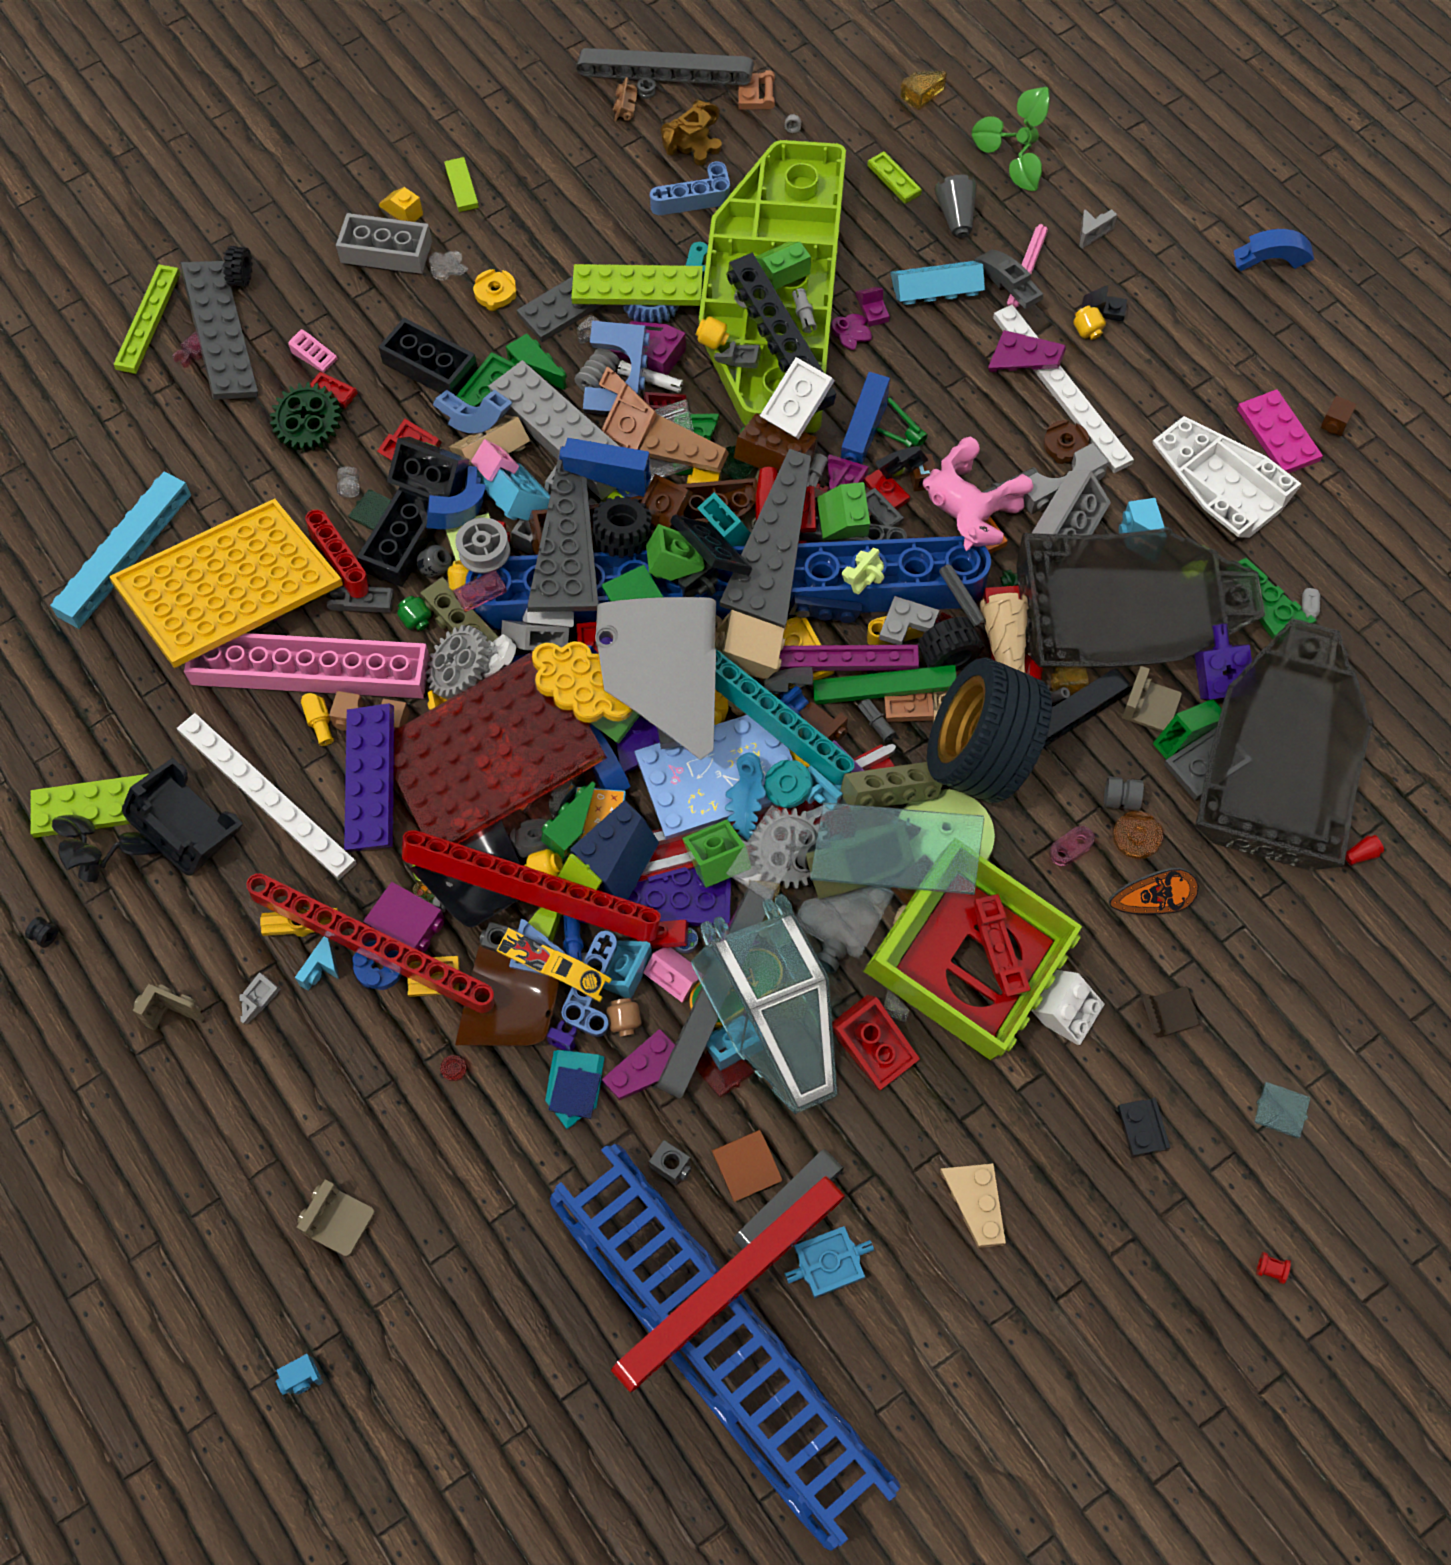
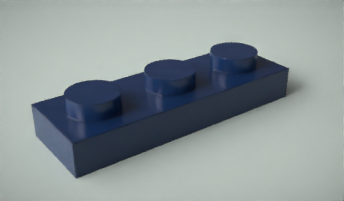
M794 595L789 605L788 615H795L800 618L812 617L819 618L820 620L855 623L862 612V603Z

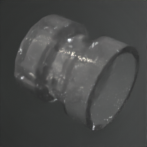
M347 466L338 469L337 480L339 482L337 483V494L340 496L353 498L359 494L360 486L357 482L360 479V473L356 468Z

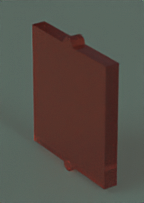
M726 1047L721 1049L719 1052L722 1053L726 1051ZM708 1050L706 1051L707 1054L699 1059L695 1068L720 1098L734 1087L738 1088L740 1086L739 1083L754 1073L753 1069L743 1058L720 1071Z

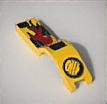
M510 928L507 929L496 950L498 953L543 975L570 985L598 1002L602 1000L599 993L604 983L610 984L612 980L587 964L553 950Z

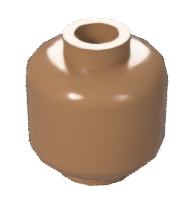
M631 998L611 1001V1006L606 1009L609 1030L611 1032H619L620 1037L635 1034L634 1029L642 1025L639 1005L636 1002H632Z

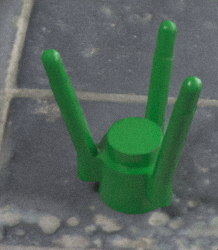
M888 398L887 401L910 425L905 432L907 438L904 439L881 428H877V432L903 443L908 448L912 447V445L920 447L926 441L928 434L917 426L891 398Z

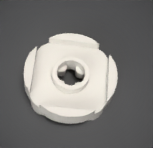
M504 634L493 642L488 641L490 645L486 649L490 650L491 653L486 658L490 662L484 664L487 671L480 674L488 681L498 678L503 673L500 671L504 664L509 666L515 655L516 644Z

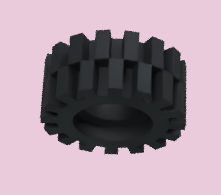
M228 246V250L225 251L226 256H224L225 263H223V267H225L223 271L224 279L229 285L246 287L250 283V274L253 270L251 269V266H253V262H251L252 255H250L251 251L246 247Z

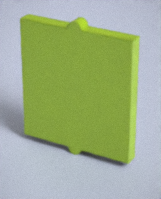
M574 854L569 855L558 875L559 878L598 890L602 883V880L589 868L590 866L588 864L585 865Z

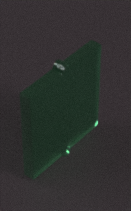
M369 489L362 499L356 502L357 505L348 515V518L374 530L391 500Z

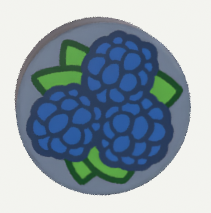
M688 927L687 946L675 947V949L683 954L693 952L698 946L697 933Z

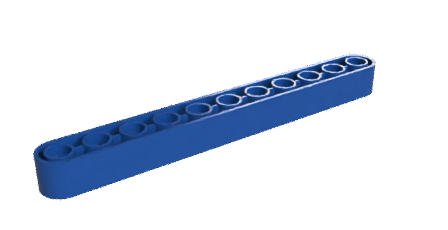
M964 536L799 543L790 602L794 595L862 603L861 613L889 612L894 596L934 609L962 608L939 573V570L947 564L951 565L974 602L977 603L983 597L987 586L991 557L985 546H971L966 551ZM745 546L732 547L741 555ZM872 548H876L879 550V558L884 564V569L882 570L884 580L879 584L872 582L860 594H856L853 592L851 585L844 581L842 572L846 567H857L855 559L860 551L869 553ZM642 550L640 554L635 553L633 557L624 556V558H619L616 555L612 557L609 556V553L604 554L603 552L593 553L598 604L609 602L601 584L642 565H645L649 572L647 550ZM538 555L509 556L501 568L490 573H474L469 570L466 576V589L471 608L490 628L502 629V620L523 621ZM717 568L720 577L717 579L718 583L714 585L716 593L712 596L706 593L701 596L697 594L694 597L714 599L716 601V615L724 619L731 610L721 607L720 600L733 572ZM650 574L663 597H683L682 589L678 585L677 579L670 581ZM475 576H477V579H476L477 588H476L475 590H473V589H472L473 579H474ZM572 611L574 612V626L580 623L596 622L597 611Z

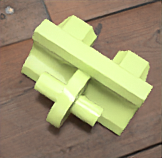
M872 548L869 553L860 551L855 559L857 567L852 568L849 566L843 570V579L851 585L854 593L860 594L872 582L879 584L884 580L882 573L884 564L879 558L880 552L878 549Z

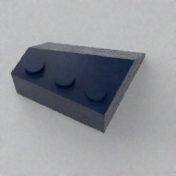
M624 800L570 848V855L574 854L585 865L588 864L590 866L589 868L602 880L600 888L605 893L628 900L632 891L637 886L644 869H646L655 853L659 841L643 817Z

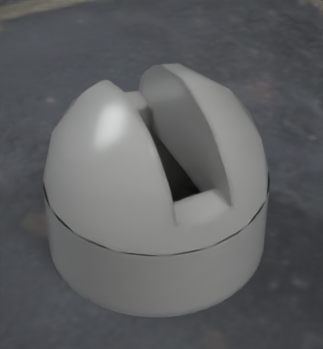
M795 114L787 116L785 129L790 133L798 132L801 129L800 117Z

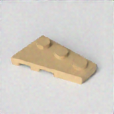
M983 1164L940 1169V1173L946 1181L977 1247L1005 1245L994 1165Z

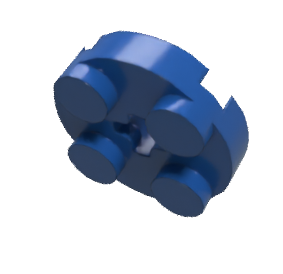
M370 941L366 943L365 946L371 947L375 945L377 941ZM391 950L386 956L394 958L399 952ZM359 953L354 954L353 970L358 981L364 987L385 990L394 986L400 980L402 974L385 966L381 970L379 968L373 969L372 966H374L375 961Z

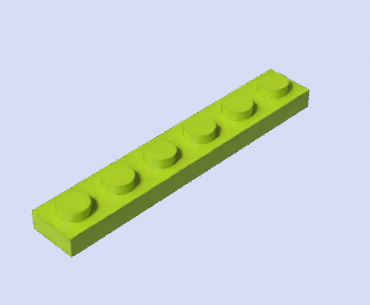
M158 264L113 364L116 370L137 373L181 274L179 268Z

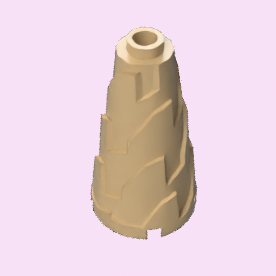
M1018 593L996 594L989 596V603L987 604L983 599L980 602V611L985 619V629L995 661L1025 673L1027 609H1029L1027 597L1023 595L1022 600H1020Z

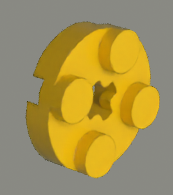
M490 269L482 272L475 279V285L473 286L474 296L478 303L487 307L490 311H495L500 307L508 305L517 297L515 280L507 271L502 270L501 273L495 272V269ZM492 287L499 288L496 291L491 290Z

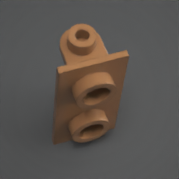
M627 77L622 85H618L616 90L618 99H616L613 111L616 112L614 121H617L619 116L627 121L631 120L634 116L638 91L635 85L627 84Z

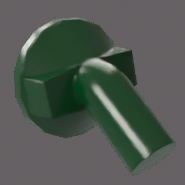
M1011 569L1002 571L1003 576L1000 577L1003 587L1019 586V582L1026 584L1032 582L1031 575L1013 573Z

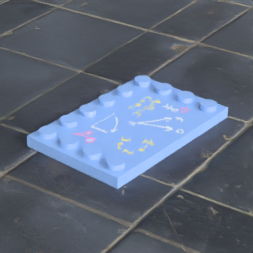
M748 715L714 725L713 752L702 760L698 759L683 746L661 749L660 743L634 751L665 840L727 820L728 816L734 813L733 811L725 810V806L732 801V799L726 798L725 794L740 779L736 763L741 755L751 752L760 758L764 774L763 788L766 773L774 764L781 760L793 761L788 747ZM766 794L764 798L757 799L762 808L774 805L767 798Z

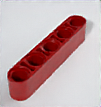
M311 510L305 517L310 537L326 561L339 575L349 595L354 598L366 596L369 592V586L364 569L327 515L322 510Z

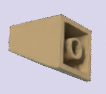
M731 610L715 628V648L749 676L768 679L774 672L779 670L781 665L779 655L785 644V638H783L784 628Z

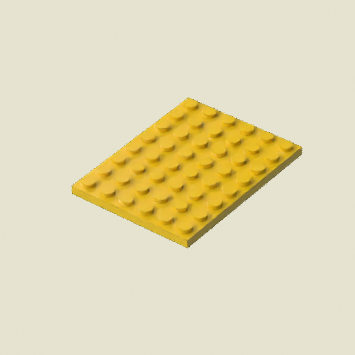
M272 499L109 576L111 583L174 668L343 585L339 575L276 499Z

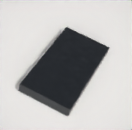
M676 514L672 516L670 523L711 567L747 576L750 575L752 568L748 562L710 523Z

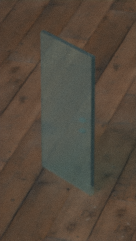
M823 803L810 878L817 881L974 895L984 816Z

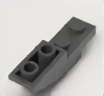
M992 249L975 258L976 262L983 264V271L999 288L1004 286L1024 309L1043 300V293L1031 281V274L1012 257Z

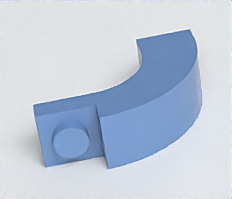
M495 389L483 398L480 407L468 405L448 390L439 395L433 403L442 413L450 417L448 425L466 433H480L490 429L507 414L512 404L509 399Z

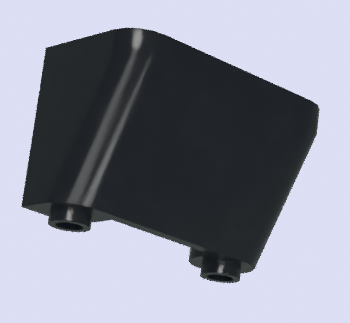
M171 758L130 787L122 806V812L126 820L181 872L190 876L198 871L239 832L243 823L234 813L225 811L219 816L186 785L188 771L185 766Z

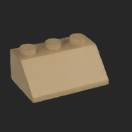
M505 415L490 429L480 433H472L449 446L452 453L470 459L468 466H474L471 460L484 439L502 447L507 453L521 451L526 447L525 444L530 439L518 417Z

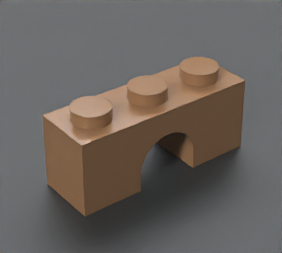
M336 692L329 714L334 727L346 731L347 709L364 707L359 694ZM383 699L381 704L390 703L394 706V737L403 738L410 714L406 702Z

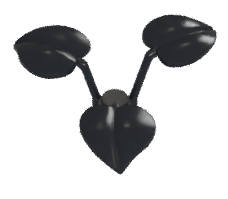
M62 815L54 817L52 821V828L59 835L70 838L81 837L82 842L75 839L60 842L58 853L66 870L80 866L78 878L85 882H95L98 880L100 868H106L108 860L117 848L131 855L161 853L141 833L127 832L119 836V842H116L105 858L101 860V851L87 843L86 835L95 833V826L90 820L78 815Z

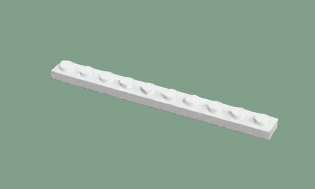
M1013 305L994 313L993 319L1002 331L1006 330L1038 338ZM1061 366L1056 369L1034 370L1072 421L1085 428L1089 435L1090 444L1093 443L1107 459L1108 467L1113 473L1133 464V457Z
M196 713L177 727L178 732L337 880H340L357 864L344 849Z

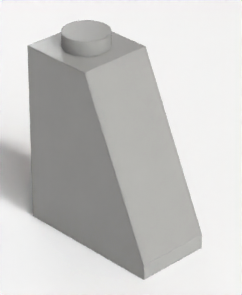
M502 620L501 635H506L514 641L513 643L516 644V648L523 650H534L543 643H553L562 648L568 644L569 628L527 623L524 621Z

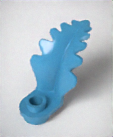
M748 752L741 755L736 763L740 775L739 781L728 789L725 794L726 798L732 799L725 806V810L734 812L728 816V821H735L732 827L734 830H739L737 834L743 836L745 840H750L754 833L752 830L756 829V825L753 822H757L758 817L754 812L760 811L762 808L757 799L764 798L766 794L762 786L764 774L760 758L756 754Z

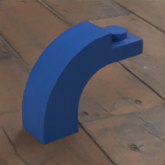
M1272 229L1249 236L1250 243L1234 250L1236 266L1240 271L1271 258L1287 260L1294 269L1314 260L1311 242L1303 234L1289 229Z
M468 466L465 490L462 493L452 497L429 495L426 528H456L478 515L483 504L485 484H480L481 477L477 476V467Z
M592 724L579 726L573 733L568 735L571 743L587 760L601 789L624 791L631 787L616 755L597 727Z

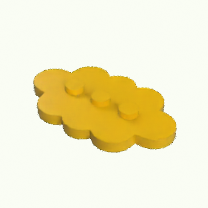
M574 641L561 648L553 643H543L534 649L532 662L538 670L535 678L537 690L545 696H554V702L558 708L573 710L578 720L587 723L595 722L603 716L611 721H623L630 717L633 710L604 691L599 654H592L586 644Z

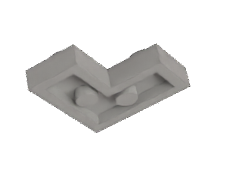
M894 596L879 639L896 645H902L909 627L926 632L935 625L939 610Z

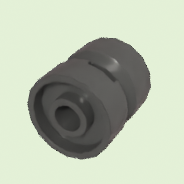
M1108 776L1104 790V807L1118 809L1122 804L1127 810L1140 811L1143 798V780L1128 779L1124 783L1122 777Z

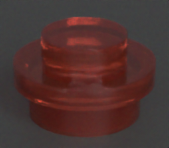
M457 1055L446 1057L440 1066L442 1076L448 1081L460 1080L465 1075L467 1069L465 1061Z

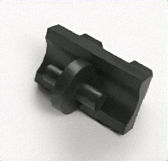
M703 558L704 569L702 571L678 578L677 583L682 589L683 597H694L697 594L701 596L704 593L709 596L716 593L714 585L718 583L717 579L720 577L717 568L711 567Z

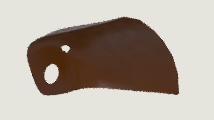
M479 946L471 977L488 984L492 988L495 1003L493 1008L487 1013H479L464 1006L455 1045L524 1046L543 1041L547 1035L559 980L549 976L512 969L509 967L510 958ZM481 994L476 1000L478 1002H486L489 996ZM550 1010L549 1017L547 1018L546 1012Z

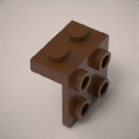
M813 702L808 703L799 712L805 721L830 741L841 740L848 731V718L841 712L835 718H832Z

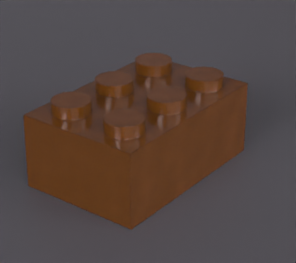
M756 413L737 437L734 458L760 469L774 467L779 473L789 449L809 455L812 460L817 437L803 431L800 438L797 439Z

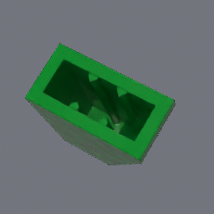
M1211 699L1177 713L1154 741L1153 745L1167 760L1220 724L1222 725L1228 718V715L1214 699Z

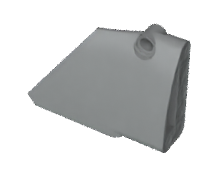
M664 597L620 600L598 604L595 640L599 652L604 691L641 715L698 759L702 760L713 752L716 601L712 598ZM604 637L613 639L608 645L600 642Z

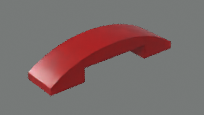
M999 894L975 899L976 918L984 950L1005 997L1030 991L1024 968L1018 965L1004 923V919L1007 917Z

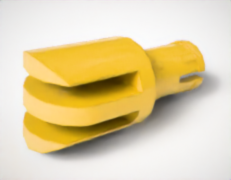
M312 693L303 695L301 705L308 726L315 730L319 746L332 744L334 739L328 726L331 719L324 698Z

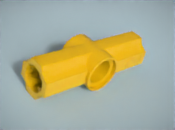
M300 908L298 913L304 914L309 910ZM276 912L262 913L260 917L261 933L263 936L295 934L303 937L315 932L302 925H295L294 921ZM324 918L320 921V924L326 925L332 919Z

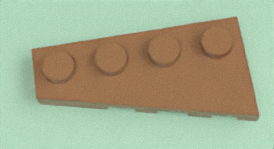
M658 414L640 450L649 451L650 458L719 473L729 454L726 448Z

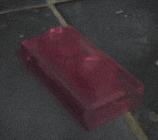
M493 570L453 590L464 612H467L506 593L507 589L496 570Z

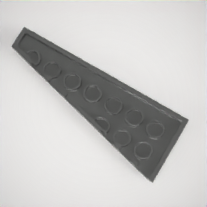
M558 456L527 612L597 611L598 596L586 477L565 471L563 469V461Z
M789 449L741 554L751 566L752 571L749 576L733 572L720 600V606L774 624L784 628V630L787 626L811 456Z

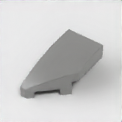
M260 972L243 994H239L240 1001L242 1002V1016H240V1020L243 1024L249 1023L281 990V988Z

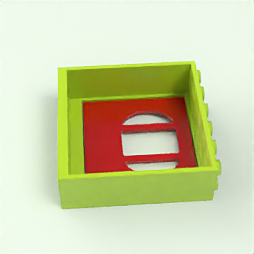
M955 838L940 854L863 972L991 1060L996 1056L1001 1057L1005 1051L1009 1052L1017 1041L1014 1037L1018 1030L1022 1031L1029 1022L1028 1013L1031 1009L1035 1010L1042 1001L1041 992L1044 988L1048 989L1055 980L1053 973L1057 968L1060 969L1068 959V956L1065 954L1069 948H1074L1081 936L1078 933L1082 926ZM999 894L1007 917L1004 919L1007 931L1018 943L1021 960L1017 959L1019 967L1023 966L1027 980L1029 981L1030 991L1005 997L1003 992L1001 995H998L951 962L952 957L967 935L983 945L980 932L974 928V926L978 925L974 905L975 899ZM946 970L993 1001V1005L975 1007L962 1002L951 991L946 978Z

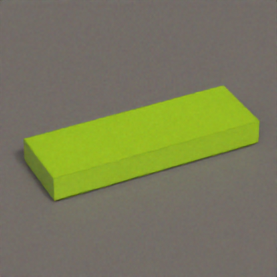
M885 152L868 160L867 166L904 204L921 195L922 189Z
M465 158L445 161V168L458 212L479 208Z

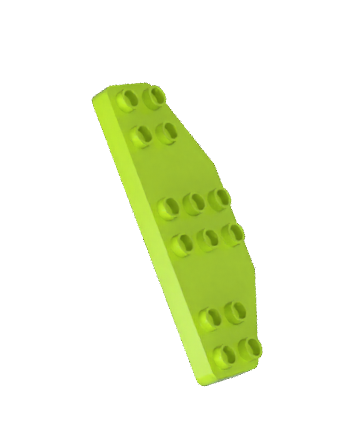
M788 140L774 142L712 216L699 325L701 320H706L707 317H713L727 325L726 333H729L725 345H720L716 350L707 346L705 348L745 426L756 413L759 415L762 413L786 373L780 370L778 359L775 354L772 355L770 353L768 342L765 337L760 336L755 320L750 319L747 307L739 306L734 300L736 288L729 283L726 275L729 262L752 252L754 256H758L787 242H801L811 256L810 274L775 291L826 374L846 149L840 144ZM799 288L805 289L808 302L813 307L812 314L817 329L814 331L812 326H810L811 333L803 331L801 320L796 315L797 307L792 293L796 291L798 296L797 289ZM733 341L737 346L760 345L762 350L758 368H743L715 361L714 355L717 352L722 353L730 348L729 344ZM823 410L814 413L804 432L813 433L821 428Z

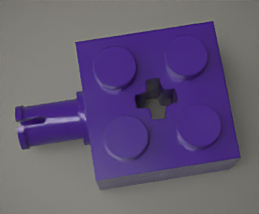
M1227 623L1212 625L1215 643L1213 649L1194 652L1200 699L1210 700L1256 692L1250 645L1232 646V644H1229Z

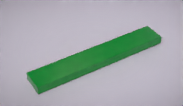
M955 665L935 668L813 680L814 701L817 705L887 696L948 691L957 678Z

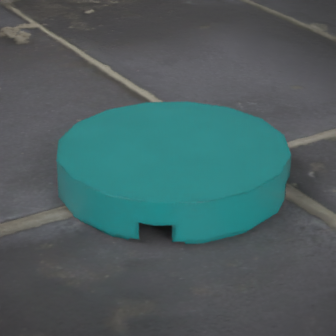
M781 760L774 764L765 776L764 789L766 796L773 804L781 808H794L802 804L809 797L813 787L812 776L809 770L796 760Z

